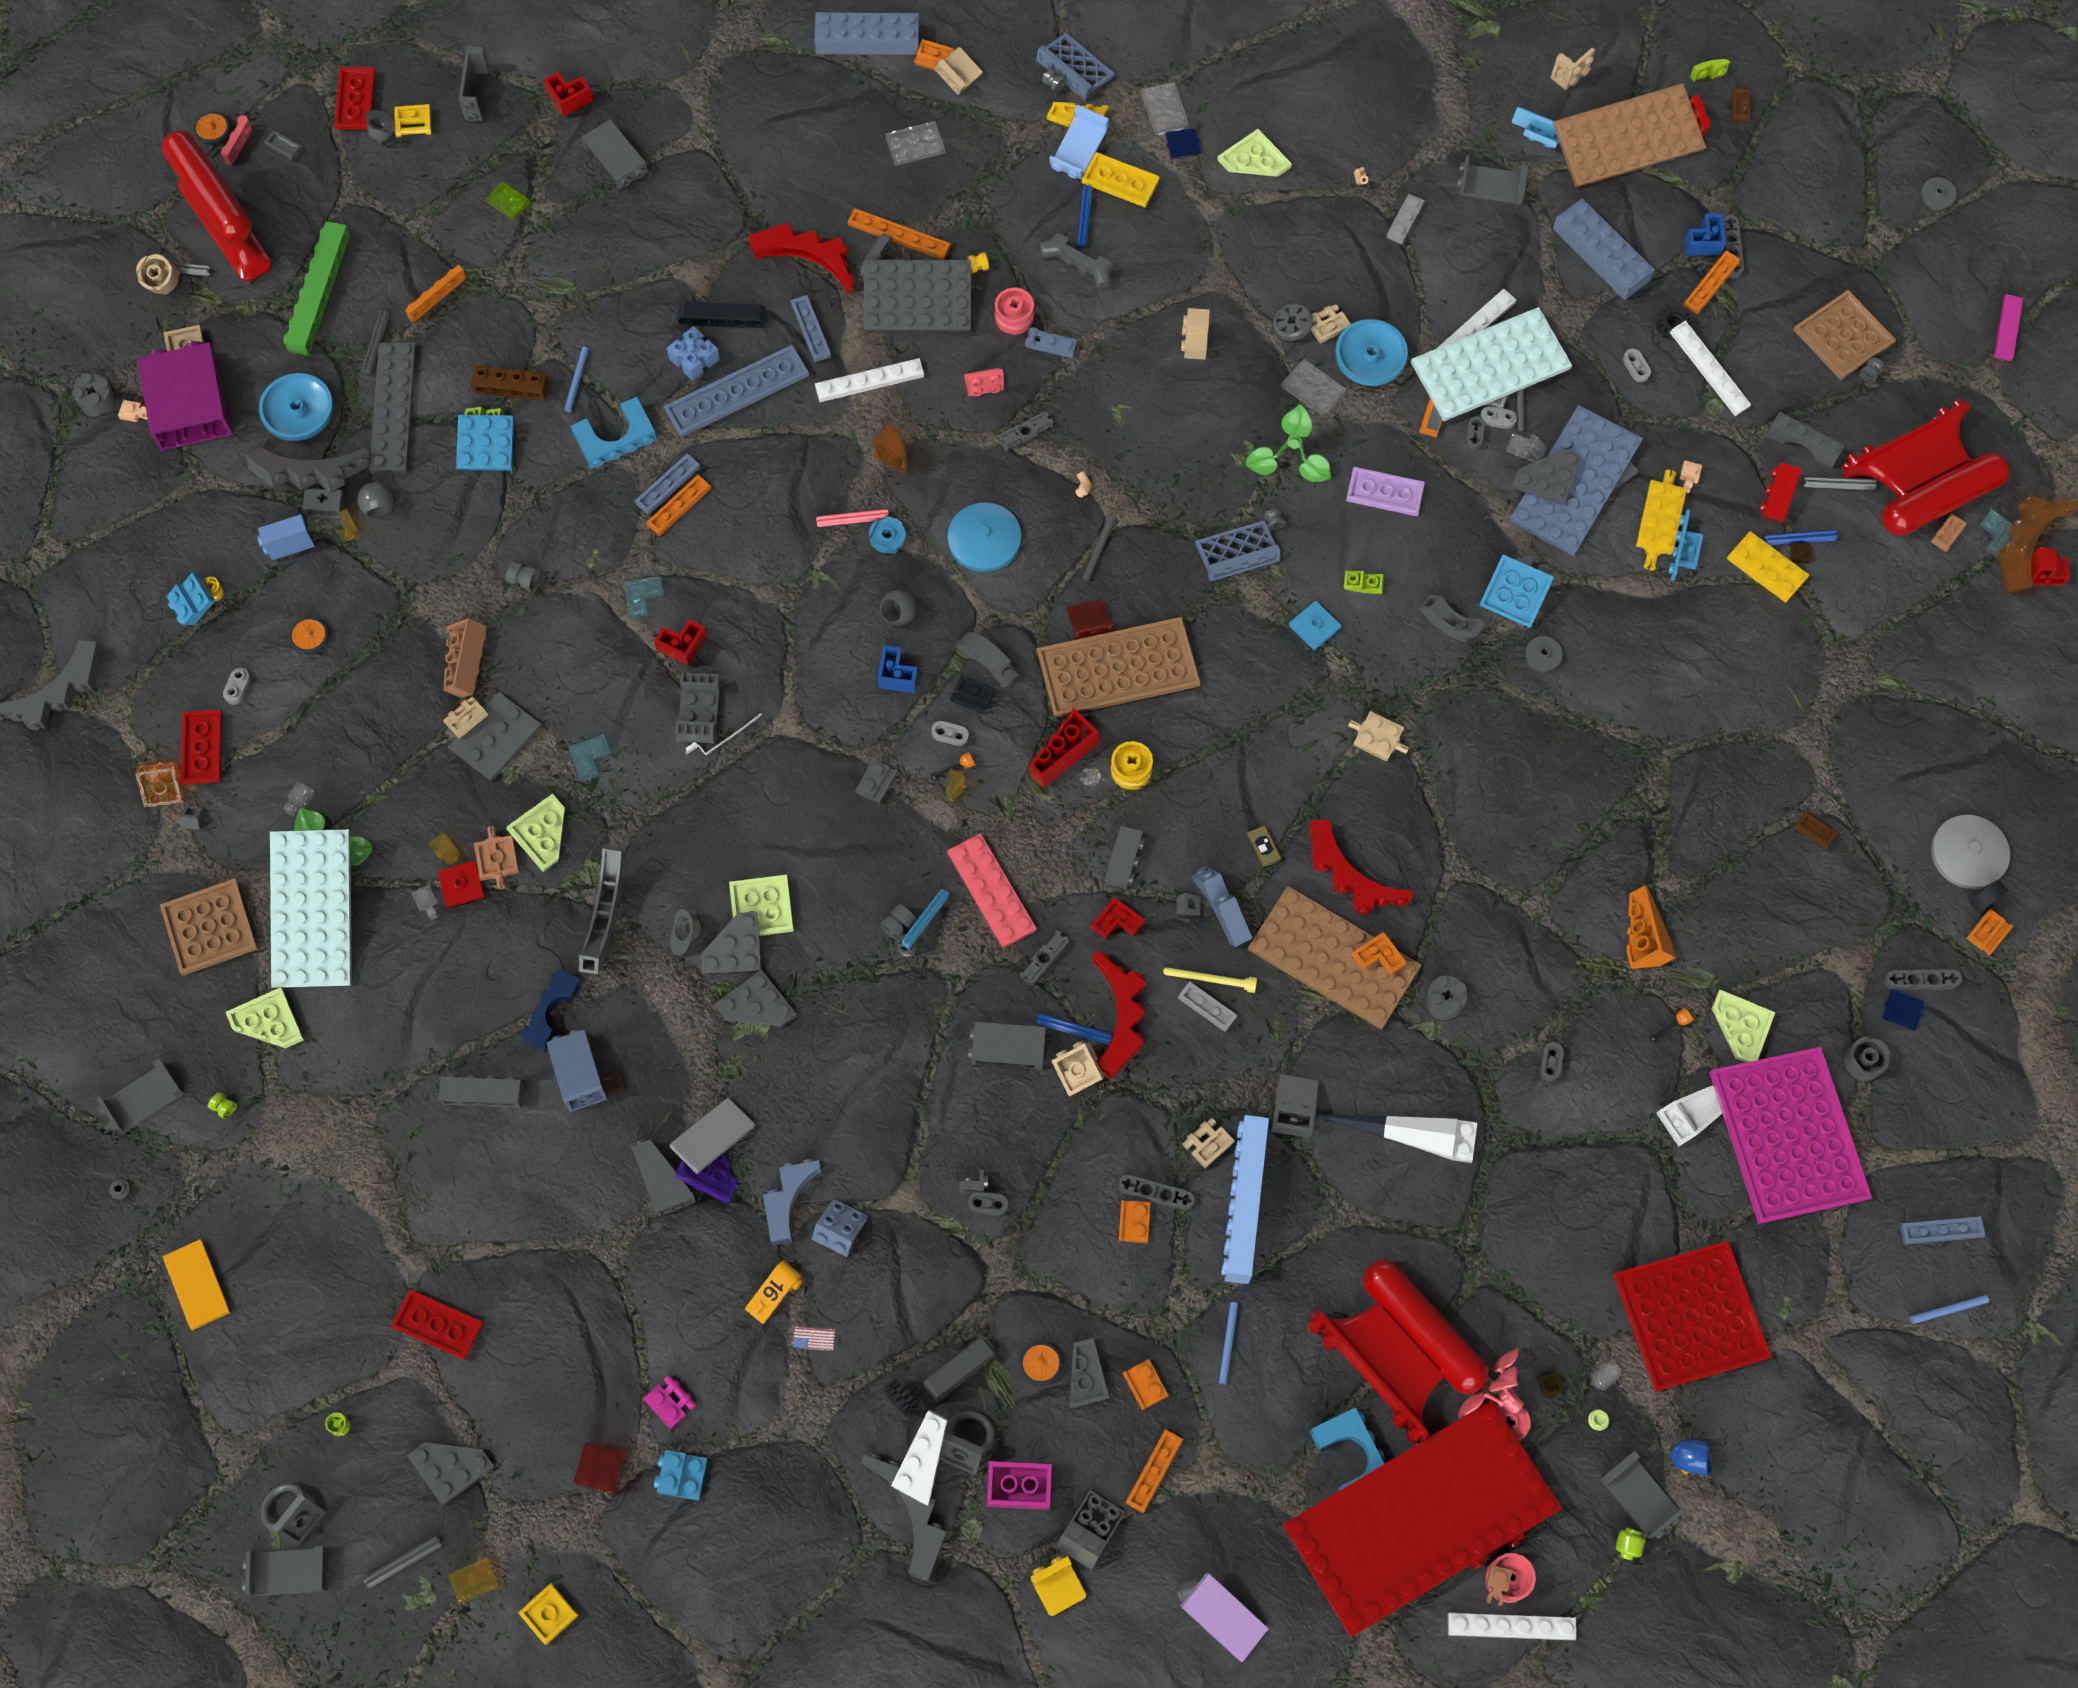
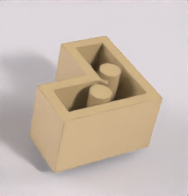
M1188 308L1187 315H1184L1182 335L1185 336V340H1182L1181 351H1185L1184 358L1206 360L1210 310Z

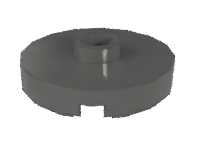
M1940 177L1927 180L1920 191L1923 203L1934 210L1949 208L1954 203L1957 195L1954 185L1947 179Z
M1539 636L1532 639L1527 644L1524 653L1527 664L1535 671L1542 673L1556 669L1561 663L1563 656L1559 643L1547 636ZM1545 651L1547 655H1543L1541 652Z

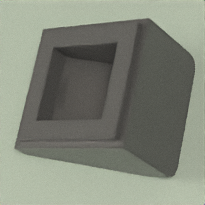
M186 805L179 816L181 827L199 830L205 808Z
M1189 893L1177 896V914L1200 915V896Z

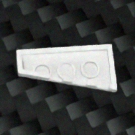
M931 1410L927 1412L891 1485L927 1506L930 1504L936 1469L948 1419Z

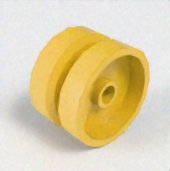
M1131 741L1119 745L1114 750L1111 758L1110 769L1113 780L1120 787L1129 790L1143 787L1150 780L1153 757L1150 750L1142 743Z

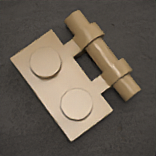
M1336 304L1325 307L1319 313L1314 312L1311 314L1313 324H1315L1312 326L1311 331L1320 344L1341 334L1345 328L1351 325L1343 312L1335 313L1339 311Z
M471 697L467 701L464 700L461 706L454 712H449L447 714L448 717L443 722L460 739L489 714Z
M1210 1118L1207 1122L1204 1121L1200 1128L1194 1134L1188 1135L1187 1140L1182 1143L1187 1150L1192 1145L1196 1147L1192 1155L1205 1169L1235 1142L1222 1127L1217 1131L1212 1129L1217 1124L1213 1118ZM1204 1134H1208L1210 1137L1202 1143L1199 1139Z

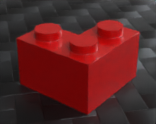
M559 72L543 79L546 93L563 117L593 101L591 88L582 76L566 84Z
M2047 547L2037 549L2025 564L2027 585L2064 586L2070 579L2068 558L2057 556L2056 549H2049Z
M690 619L680 634L663 626L654 640L656 651L690 666L707 638L706 628Z

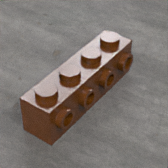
M475 365L471 387L476 394L545 401L549 382L546 373L541 371L531 372L523 369L513 370L505 367L495 368L487 365Z

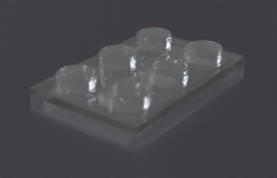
M1175 82L1141 89V95L1155 136L1189 128V122Z
M935 121L885 134L895 166L945 153Z
M1305 359L1298 364L1281 385L1282 388L1323 417L1346 393L1345 387Z

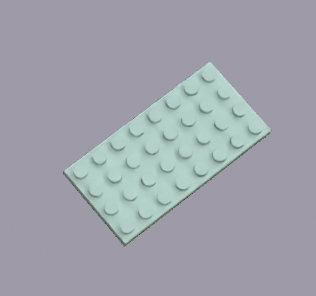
M1539 307L1411 360L1412 366L1443 422L1570 370L1572 367L1571 362Z
M350 830L270 832L271 988L352 986Z

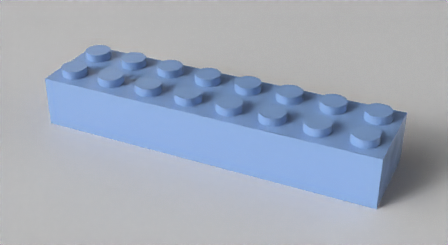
M1245 1115L1244 1120L1239 1122L1237 1138H1240V1140H1237L1235 1157H1238V1160H1235L1232 1175L1236 1179H1233L1230 1196H1234V1199H1231L1228 1215L1232 1217L1228 1219L1226 1235H1229V1239L1226 1238L1224 1255H1227V1259L1224 1258L1221 1275H1225L1224 1281L1249 1284L1252 1276L1269 1118Z

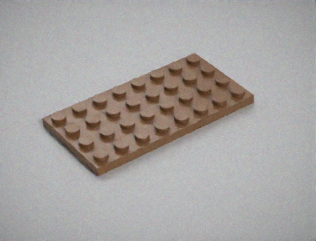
M1684 84L1563 118L1553 123L1575 188L1696 153L1706 148Z
M1182 617L1037 648V655L1054 718L1070 715L1073 708L1081 713L1200 686V680Z
M1287 886L1248 947L1250 952L1381 1030L1421 967V964L1399 952L1407 963L1391 975H1389L1379 960L1362 970L1351 954L1375 937Z

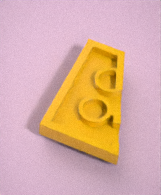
M1053 102L1047 115V120L1070 127L1075 118L1074 110L1077 105L1075 103ZM1086 104V106H1081L1104 117L1108 111V105L1093 107V104Z

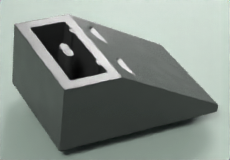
M1279 1075L1271 1132L1305 1138L1311 1137L1319 1081Z
M1090 1490L1062 1534L1056 1548L1092 1570L1126 1512Z

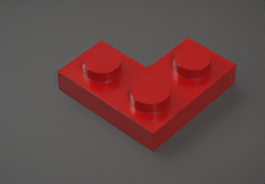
M1114 897L1090 928L1104 939L1108 938L1117 925L1131 936H1134L1144 924L1145 919Z

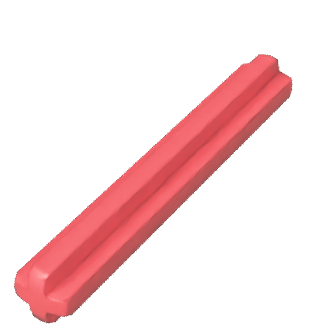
M888 509L823 515L817 516L816 522L818 527L879 521L884 519V517H889Z

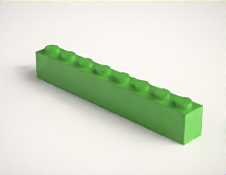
M326 221L324 228L320 230V239L315 245V254L310 260L309 272L305 274V283L303 288L300 289L299 301L294 306V315L289 321L288 333L284 336V344L288 352L310 355L350 237L346 225Z

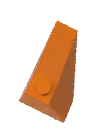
M1645 885L1630 893L1628 916L1631 918L1630 928L1627 930V934L1630 936L1629 945L1626 948L1630 968L1657 967L1675 959L1671 939L1648 887Z

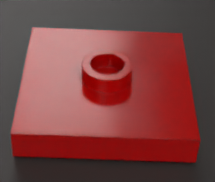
M475 861L437 871L447 908L485 898Z

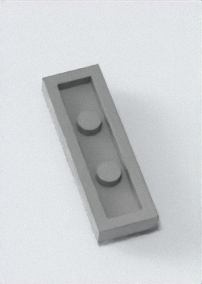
M1408 194L1386 238L1403 244L1425 200Z
M1191 982L1186 985L1178 996L1179 1000L1224 1032L1228 1030L1237 1018L1235 1013Z

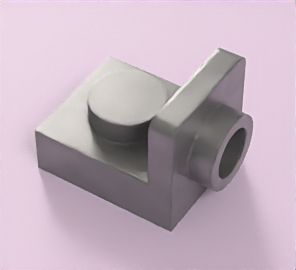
M980 1170V1181H976L974 1178H966L964 1181H959L960 1194L984 1192V1188H988V1176H984V1170Z

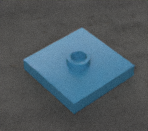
M1317 601L1313 602L1289 623V627L1314 651L1340 630L1342 626Z

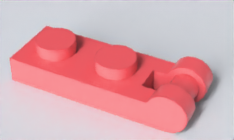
M244 115L238 117L236 129L230 134L226 146L222 148L221 155L225 163L230 166L235 162L252 132L249 120Z

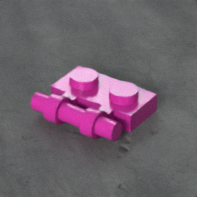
M668 1375L664 1379L668 1385L665 1390L658 1384L643 1399L672 1430L687 1416L681 1409L687 1406L690 1410H693L697 1404L692 1400L691 1394L686 1393L680 1387L681 1383ZM673 1392L680 1398L677 1404L670 1397Z

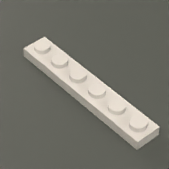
M1505 289L1501 290L1438 348L1489 328L1516 303V299Z
M1686 320L1670 331L1673 338L1734 416H1737L1751 406L1747 398Z
M918 358L815 383L819 402L922 378L924 377V372Z
M1448 1613V1636L1576 1640V1618Z

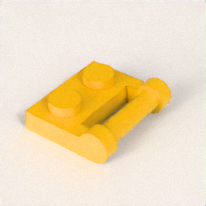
M430 104L395 107L396 137L423 133L432 135ZM425 124V126L402 128V125Z

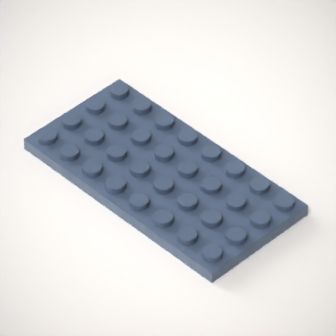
M1578 405L1548 455L1550 456L1561 450H1568L1581 455L1565 504L1562 505L1525 493L1509 522L1574 556L1643 438Z

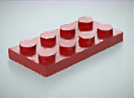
M340 67L334 124L336 130H368L366 115L369 111L373 110L375 67Z
M221 709L182 712V785L221 782Z
M409 1290L391 1327L465 1361L484 1323Z

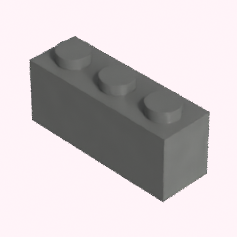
M1120 826L1105 877L1106 885L1127 890L1128 884L1132 885L1135 876L1132 873L1133 867L1138 866L1140 856H1137L1138 850L1143 849L1145 839L1142 838L1143 831Z

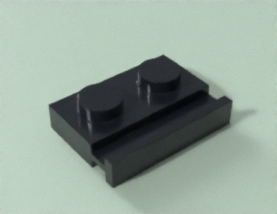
M961 675L950 697V701L985 714L996 692V688Z

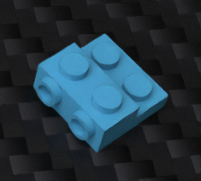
M192 572L183 584H176L167 595L169 607L176 611L178 615L177 621L183 625H196L215 601L197 572Z
M665 1450V1455L661 1454L658 1466L662 1467L660 1476L656 1475L654 1488H657L658 1494L700 1501L708 1459Z

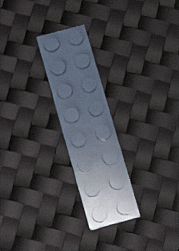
M790 345L665 405L664 410L681 438L808 377L809 372L793 345Z

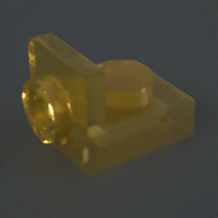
M347 509L340 512L343 518L340 522L344 528L338 531L343 542L353 540L356 536L360 535Z
M950 769L949 778L953 781L948 784L946 794L947 799L954 802L967 784L965 775L962 772Z

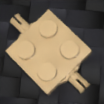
M1371 711L1362 724L1351 719L1348 727L1358 731L1353 746L1384 761H1388L1390 755L1396 749L1405 754L1409 749L1408 746L1399 743L1404 727Z

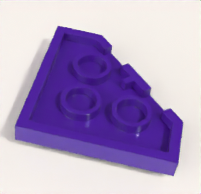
M725 1153L721 1154L698 1174L681 1160L674 1177L727 1204L731 1200L737 1186V1182L729 1170L730 1165Z

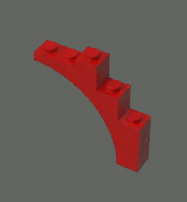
M788 222L748 236L749 245L755 259L785 255L810 260L832 273L841 283L846 294L853 292L855 281L853 275L847 271L849 268L846 262L849 250L847 244L843 243L840 237L822 243L820 235L817 236L814 230L796 236L794 228H790Z
M1311 820L1309 833L1312 870H1317L1318 872L1331 870L1332 891H1337L1338 893L1352 891L1353 913L1367 915L1373 912L1375 905L1386 907L1396 904L1398 907H1404L1411 903L1413 898L1412 890H1398L1382 886L1369 880L1350 865L1336 844L1330 820Z
M1097 950L1092 955V962L1108 981L1115 997L1117 1008V1025L1114 1037L1107 1051L1098 1061V1066L1106 1076L1113 1080L1144 1046L1142 1035L1132 1030L1145 1016L1144 1007L1139 1002L1133 1001L1145 989L1146 982L1139 972L1135 973L1131 970L1126 975L1125 970L1119 965L1115 966L1107 954H1101Z

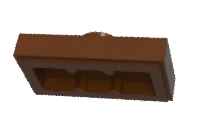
M1733 88L1731 91L1732 121L1749 122L1750 89Z
M1806 811L1794 826L1795 829L1824 849H1827L1838 834Z

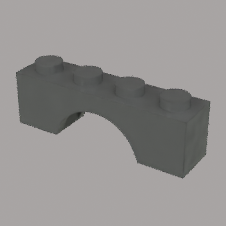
M1781 412L1778 413L1766 435L1781 444L1794 442L1806 447L1813 454L1816 462L1832 469L1845 446Z

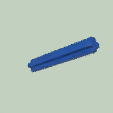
M1091 185L1083 186L1077 242L1079 248L1087 246L1093 188Z
M1836 530L1768 534L1764 537V541L1769 545L1836 541L1838 534Z
M1039 1013L1037 1017V1024L1103 1044L1110 1045L1113 1035L1043 1013Z

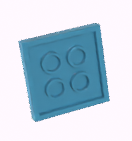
M458 415L456 469L512 471L514 417L502 415Z
M1502 555L1479 606L1531 628L1554 576Z

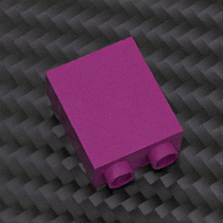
M192 341L187 343L182 349L173 351L157 349L151 351L146 357L137 358L149 430L160 451L233 435L220 363L210 343Z

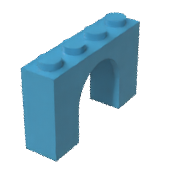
M637 397L620 404L622 413L629 424V429L626 435L617 441L608 442L599 439L587 419L570 426L590 469L600 467L610 460H616L628 452H634L637 448L650 445L657 440L655 430Z
M1356 1407L1310 1430V1434L1319 1451L1338 1441L1351 1440L1358 1443L1367 1455V1468L1364 1474L1341 1485L1338 1488L1339 1491L1382 1466L1385 1460L1382 1451L1377 1449L1374 1444L1375 1437L1371 1430L1367 1431L1364 1425L1366 1420L1362 1412H1358Z

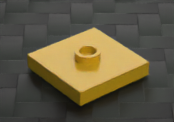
M551 1583L518 1612L545 1645L551 1642L579 1616Z

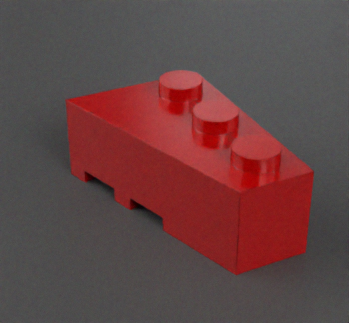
M1782 462L1777 467L1774 466L1771 473V483L1768 484L1765 494H1767L1766 499L1762 501L1759 509L1762 512L1761 518L1780 524L1784 522L1802 471L1801 468Z

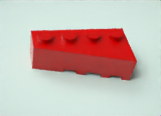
M1073 708L1068 718L1061 723L1058 731L1051 736L1048 744L1041 749L1030 763L1031 777L1044 788L1100 743L1099 732Z

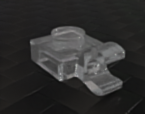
M297 782L287 796L289 802L283 808L286 810V814L293 817L299 806L305 808L314 795V790Z
M430 885L411 893L420 912L426 910L430 920L438 917L433 907L438 902Z

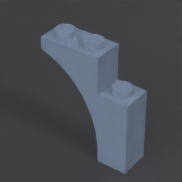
M1209 867L1198 869L1196 874L1192 875L1193 881L1213 908L1229 944L1236 947L1252 939L1237 900L1228 893L1221 874Z
M807 1159L801 1164L795 1165L793 1162L784 1164L783 1167L779 1168L783 1191L779 1192L778 1189H775L763 1195L772 1246L792 1242L790 1229L792 1208L802 1188L812 1178L821 1173L819 1160Z

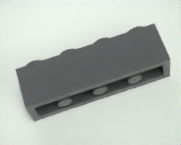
M449 1074L447 1077H441L438 1100L442 1105L521 1108L524 1085L517 1077L499 1079L496 1076L479 1078L476 1075H468L467 1078H463L455 1074Z

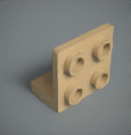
M958 47L945 60L942 58L934 69L957 95L982 74V70L961 47Z
M1591 48L1575 63L1562 53L1558 55L1551 79L1565 90L1570 86H1575L1580 77L1586 76L1591 69L1590 64L1594 60L1595 49Z

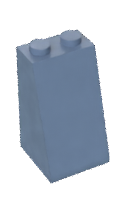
M573 1030L569 1035L563 1037L556 1036L551 1038V1041L546 1042L563 1102L569 1112L607 1100L585 1030Z

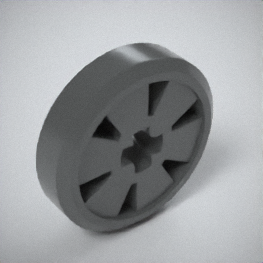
M1298 303L1283 306L1277 311L1273 319V327L1276 334L1281 339L1287 341L1303 338L1309 333L1313 325V318L1309 309Z

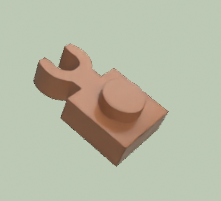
M1494 1565L1490 1566L1486 1587L1492 1588V1591L1486 1597L1487 1603H1491L1492 1596H1496L1498 1598V1606L1503 1604L1504 1598L1501 1593L1502 1591L1508 1592L1512 1570Z

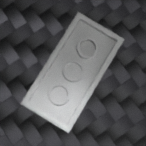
M726 1098L670 1143L669 1147L698 1174L751 1131L755 1124L729 1098Z

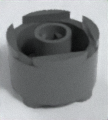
M84 373L73 387L72 395L82 411L89 416L97 417L104 412L108 413L115 405L116 398L107 380L100 375Z
M1439 976L1435 979L1425 996V1004L1430 1014L1440 1020H1450L1458 1016L1467 1001L1466 985L1452 976Z
M1863 1037L1858 1039L1847 1050L1843 1061L1847 1071L1858 1081H1871L1888 1068L1890 1051L1881 1040Z

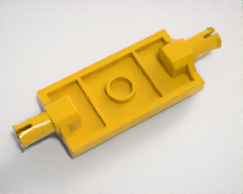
M1665 470L1663 482L1651 480L1649 483L1636 547L1643 548L1646 551L1647 556L1644 568L1647 570L1648 566H1650V570L1656 569L1657 558L1660 554L1672 555L1687 491V488L1674 485L1675 471H1672L1670 475L1671 470Z

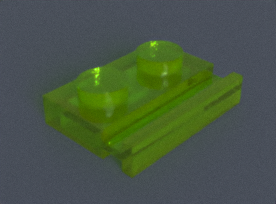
M503 181L491 192L489 197L485 198L488 204L511 220H514L515 216L519 215L530 204L528 198Z

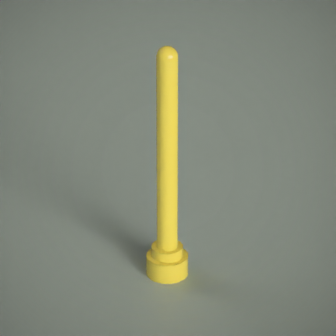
M1165 968L1163 970L1164 974L1168 976L1244 987V990L1250 993H1255L1256 977H1249L1243 980L1174 968Z

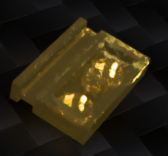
M485 1558L448 1574L458 1604L499 1588L490 1558Z

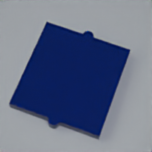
M1195 128L1165 132L1166 147L1169 149L1171 158L1201 154L1199 147L1200 139L1197 138Z
M1891 989L1888 1000L1884 1003L1885 1010L1882 1019L1915 1031L1918 1021L1922 1017L1921 1011L1925 1001Z

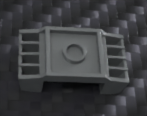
M681 673L680 686L682 691L679 720H676L675 727L676 742L714 744L720 699L721 677L719 674Z

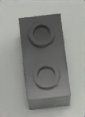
M320 488L305 489L302 509L306 517L343 518L346 498L342 490L339 489L332 492Z

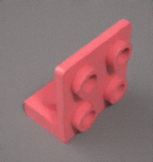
M995 368L964 374L968 396H980L984 393H997L1004 390L1003 369Z

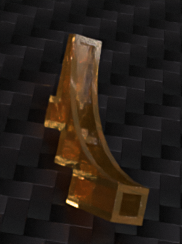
M2036 496L2026 498L2025 502L2018 505L2021 520L2015 521L2014 525L2008 527L2011 543L2004 544V548L1997 551L2006 593L2022 592L2033 587L2031 562L2034 546L2040 533L2055 517L2077 510L2078 501L2070 502L2069 500H2063L2058 502V504H2054L2053 501L2046 502L2045 498L2037 499Z

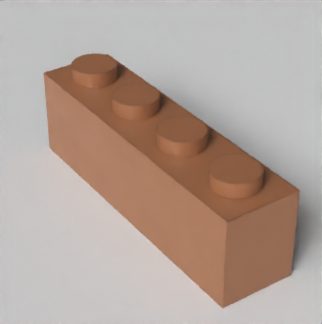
M469 618L447 626L450 639L446 640L449 653L445 657L448 667L445 669L444 691L462 699L473 695L475 692V682L479 673L480 659L483 655L482 648L486 639L487 626Z

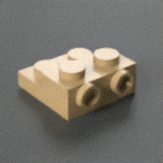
M1078 1042L1073 1045V1050L1069 1052L1067 1049L1056 1054V1059L1052 1060L1069 1096L1104 1079L1096 1062L1098 1058L1090 1042Z

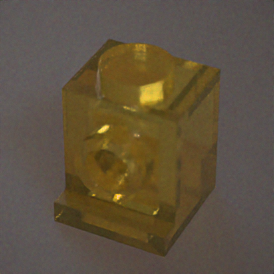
M444 832L428 843L440 861L444 859L449 865L456 862L458 857L461 856L458 849Z

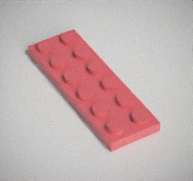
M981 833L947 850L948 856L1002 948L1037 930Z

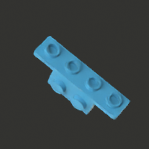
M1520 106L1517 107L1512 123L1526 128L1523 135L1531 141L1543 143L1548 148H1556L1560 142L1553 125L1554 120Z
M1688 509L1685 515H1681L1679 526H1682L1681 531L1677 532L1676 542H1678V546H1674L1672 557L1675 560L1674 563L1670 564L1668 571L1671 574V581H1674L1678 566L1695 570L1698 563L1704 534L1686 531L1690 510Z

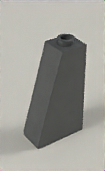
M643 1139L636 1142L635 1146H632L658 1217L696 1202L692 1192L685 1183L674 1177L676 1172L651 1140Z
M978 1339L924 1381L925 1390L939 1404L994 1357L993 1350L995 1348L988 1340Z

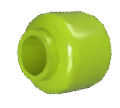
M1626 1527V1530L1619 1532L1615 1548L1621 1553L1620 1557L1632 1561L1633 1557H1641L1646 1539L1642 1536L1641 1531Z

